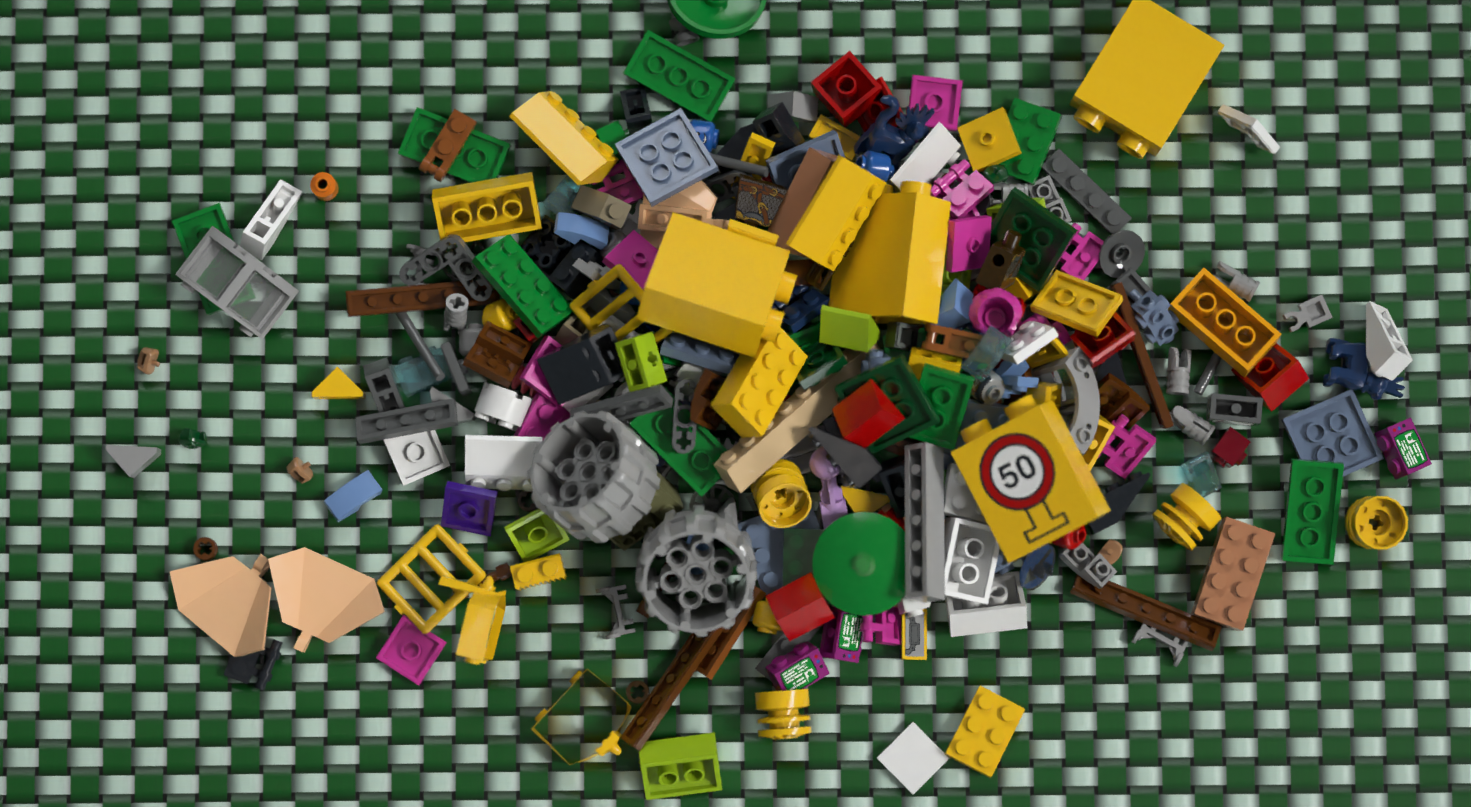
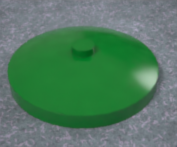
M667 0L673 15L684 27L698 35L714 39L732 38L751 29L760 19L766 4V0Z
M873 512L851 513L831 523L819 537L812 561L814 578L823 596L838 609L855 615L878 614L900 602L906 595L905 531L892 519Z

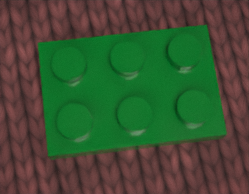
M1014 98L1007 116L1022 154L999 164L1006 167L1009 177L1034 186L1062 115Z
M925 363L919 383L937 412L940 421L938 424L910 436V438L954 451L975 377Z

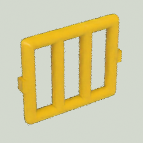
M617 264L600 279L587 285L588 288L575 298L569 306L585 327L591 331L633 297H636L641 303L644 291L621 264ZM619 277L628 289L591 318L582 306ZM637 315L615 332L618 342L645 321L636 319ZM661 327V329L654 333L656 344L673 331Z
M439 524L434 525L377 581L380 589L396 604L394 608L401 615L405 614L423 634L429 633L470 593L451 588L455 593L443 603L408 566L412 560L420 555L440 577L448 576L456 579L426 548L436 537L473 574L467 583L478 585L486 577L485 571L467 554L468 550L461 543L458 544ZM400 572L436 609V612L427 621L390 584Z

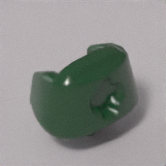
M1002 164L991 165L983 172V176L992 184L1005 183L1009 178L1008 171Z
M184 428L180 433L179 442L186 448L198 449L206 445L207 436L205 432Z

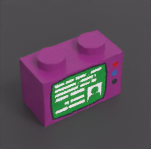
M1411 418L1374 433L1377 445L1382 450L1388 469L1393 474L1395 480L1432 464Z
M830 607L835 618L824 623L820 646L821 656L823 658L859 663L863 632H860L862 615L850 614L837 607Z
M809 641L796 645L792 651L786 655L774 658L771 664L765 667L776 691L805 689L830 674L818 648Z

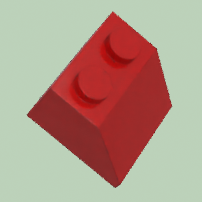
M848 51L811 81L814 94L844 128L862 115L882 90V86L851 51Z
M1115 311L1098 337L1080 330L1069 337L1075 347H1080L1093 369L1134 341L1135 332Z
M1277 343L1245 378L1234 368L1231 370L1254 397L1263 398L1262 405L1271 412L1309 379L1299 360Z

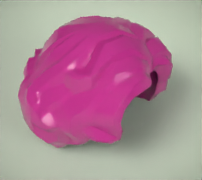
M1002 288L984 290L975 296L969 307L968 314L973 328L981 332L982 335L992 332L997 337L1004 338L1014 335L1016 325L1022 316V307L1019 300L1011 295L1010 292Z

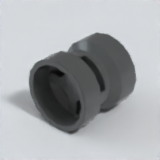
M676 17L669 21L671 30L676 34L674 37L676 46H685L700 39L698 34L684 27Z

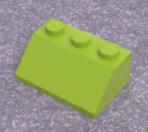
M715 732L647 741L639 751L646 800L722 790Z

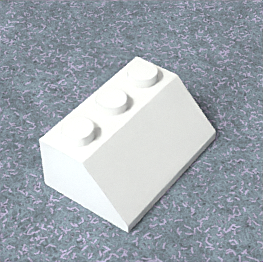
M940 122L937 123L890 179L889 185L894 187V193H900L902 181L933 183L937 178L942 177L944 174L942 170L947 164L952 166L961 154L958 151L961 145Z
M465 435L466 485L501 491L524 490L532 492V485L527 480L528 470L531 468L535 456L533 452L537 444L543 441V437Z
M946 517L944 525L945 596L988 604L1000 546L989 525L960 518Z
M1019 571L1007 572L1003 575H1000V573L994 574L988 604L945 596L951 637L1027 628V607Z

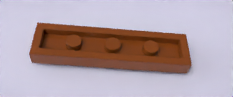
M754 586L751 606L742 609L737 614L735 624L732 627L723 629L696 671L712 680L754 614L757 602L766 595L764 591Z

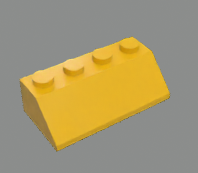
M555 92L537 93L509 116L577 185L602 182L619 160L613 154V149L606 143H602L596 137V132L589 126H585L579 120V115L572 109L567 108L562 103V98Z
M839 155L786 244L834 271L842 261L849 245L854 241L861 225L868 218L870 210L881 196L887 183L866 169Z

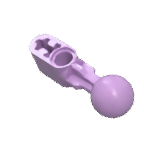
M821 447L811 455L810 469L816 477L821 479L822 489L819 492L821 500L819 504L823 528L826 529L837 519L848 515L842 488L837 485L836 476L841 468L839 465L834 467L825 457L828 452Z

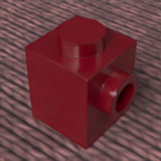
M1229 427L1209 454L1213 456L1212 461L1222 468L1225 466L1231 468L1234 464L1239 466L1247 456L1244 451L1251 442L1232 427Z

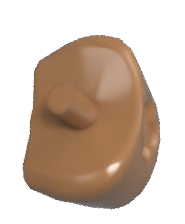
M144 347L138 357L137 369L147 375L152 374L155 366H160V362H157L159 350Z
M294 457L286 467L287 472L302 484L313 477V471L309 468L311 466L310 462L304 463L299 457Z
M1109 539L1098 554L1100 553L1112 565L1120 557L1123 548L1118 541Z

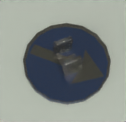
M1047 543L1030 552L1024 560L1019 580L1021 586L1026 590L1038 588L1048 576H1052L1056 556L1052 545Z

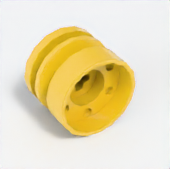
M779 459L750 485L761 518L769 526L789 528L805 519L811 510L812 499L801 471L791 461Z
M1181 483L1170 495L1176 506L1173 507L1163 502L1161 507L1166 514L1157 509L1152 516L1169 538L1192 551L1196 544L1191 537L1199 542L1203 539L1200 531L1197 529L1198 526L1211 531L1222 518L1199 493L1187 484Z
M1365 496L1356 500L1349 507L1345 516V529L1349 538L1358 546L1365 549H1389L1396 546L1404 538L1408 529V517L1405 509L1397 500L1388 496ZM1369 519H1374L1378 522V525L1373 526L1369 524Z
M808 689L755 693L756 710L768 711V717L758 719L757 724L769 723V729L758 730V737H766L773 740L798 738L806 733H812L811 726L800 727L799 721L811 720L809 715H802L798 712V709L810 706Z

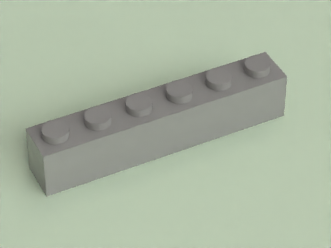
M927 442L905 445L906 599L923 603L945 600L944 448Z

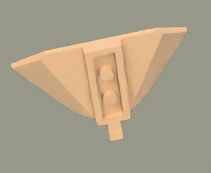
M701 180L651 207L643 194V204L639 206L638 229H641L640 235L659 250L673 212L726 230L730 220L711 219L718 198Z
M305 547L268 559L282 622L302 630L294 646L296 650L305 653L312 636L331 643L385 612L375 579Z
M261 554L255 561L252 569L234 556L169 571L178 610L234 657L264 650L272 589L262 579V576L270 568L268 558Z

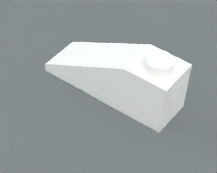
M280 179L243 231L240 247L262 261L276 241L301 197L302 191Z
M1369 301L1366 304V356L1371 365L1370 369L1376 376H1383L1393 381L1413 359L1388 309Z

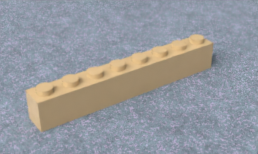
M877 342L871 349H880ZM848 348L843 350L842 353L848 362L847 365L843 366L837 373H832L823 378L815 386L808 387L805 390L802 386L797 388L790 398L781 403L763 436L741 437L735 446L724 452L713 465L727 487L742 493L810 433L808 430L810 427H817L832 414V408L838 404V394L834 389L835 386L861 373V361L865 360V353L868 352Z

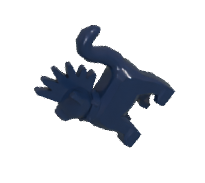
M886 95L881 97L880 101L889 105V107L882 110L877 116L875 123L871 124L869 129L861 135L854 145V151L857 155L860 152L865 153L869 150L887 153L891 159V165H894L895 174L900 168V161L910 153L918 140L929 134V127L925 124L935 111L934 108L927 111V105H924L919 111L918 103L911 109L907 106L906 115L900 112L901 119H895L896 124L900 127L898 129L887 122L897 114L900 104L896 97Z
M1329 338L1326 341L1325 353L1330 354L1329 359L1343 358L1342 368H1330V373L1325 374L1323 377L1324 387H1330L1334 383L1340 384L1352 390H1359L1362 393L1366 392L1373 400L1381 399L1383 393L1398 398L1403 397V394L1398 390L1402 391L1405 387L1397 384L1404 380L1403 377H1396L1392 381L1383 376L1378 377L1369 371L1370 362L1366 356V343H1350L1335 338Z

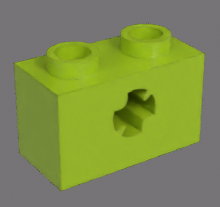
M653 332L615 343L629 392L645 389L667 381Z

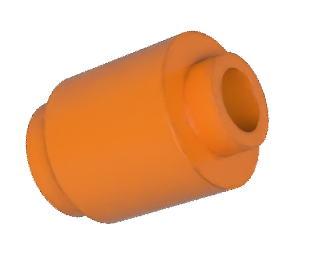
M326 172L314 175L310 183L312 192L318 199L323 201L335 198L339 190L337 181ZM327 182V187L320 189V185Z

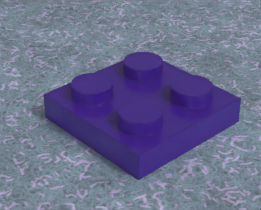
M447 481L441 526L491 536L498 491Z

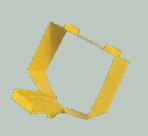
M441 576L439 585L473 593L468 602L456 655L464 656V661L468 663L486 664L487 660H493L505 613L506 590L496 592L493 577L487 576L483 584L479 586L448 576Z
M586 669L583 673L579 670V671L570 679L569 682H570L572 685L568 688V690L577 682V680H578L587 670H588V671H590V670H589V669ZM566 692L557 700V702L566 694ZM628 702L625 718L617 731L614 730L610 733V737L606 738L600 748L595 750L596 753L576 763L589 760L597 755L604 756L609 752L615 755L621 754L618 742L622 735L620 730L631 710ZM555 704L548 711L544 708L535 717L534 720L537 722L535 726L555 706ZM533 727L532 730H533L546 744H548L562 759H564V758L554 749V747Z

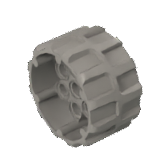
M585 411L574 413L573 417L562 423L557 422L550 428L551 431L544 440L537 444L533 452L535 456L532 466L528 470L527 480L533 488L531 498L535 506L576 539L582 540L589 537L595 543L607 542L611 537L619 534L625 535L632 531L633 526L642 516H647L651 510L650 504L656 490H659L661 480L657 477L656 465L659 462L656 453L632 429L606 411H599L598 414H588Z
M694 505L692 510L679 513L671 510L665 513L664 521L655 529L650 527L644 533L643 544L640 553L637 555L636 588L644 598L647 614L652 618L656 615L666 623L668 631L677 634L678 630L693 632L697 637H705L708 631L720 627L729 629L735 624L737 614L742 609L749 608L753 602V590L757 579V563L752 549L751 537L748 532L740 531L733 524L732 516L727 512L717 514L704 509V505ZM694 535L690 544H687L682 539H676L682 536ZM713 537L726 543L736 554L731 555L725 549L714 550ZM700 543H706L709 548L705 551H700L696 546ZM674 550H681L684 555L680 558H675L671 553ZM656 554L660 556L666 555L668 564L662 567L660 575L657 576L656 569L649 568L650 563ZM718 560H725L728 565L719 568L715 563ZM734 566H737L738 573L743 574L736 588L731 585L727 586L725 579L732 574ZM693 567H700L703 572L695 575L690 570ZM669 574H675L678 576V579L670 582L665 577ZM719 584L722 588L715 592L711 591L709 586ZM662 587L664 591L669 593L678 591L680 603L665 596L658 588ZM694 591L697 596L687 598L684 596V593ZM702 598L713 602L709 605L700 606Z

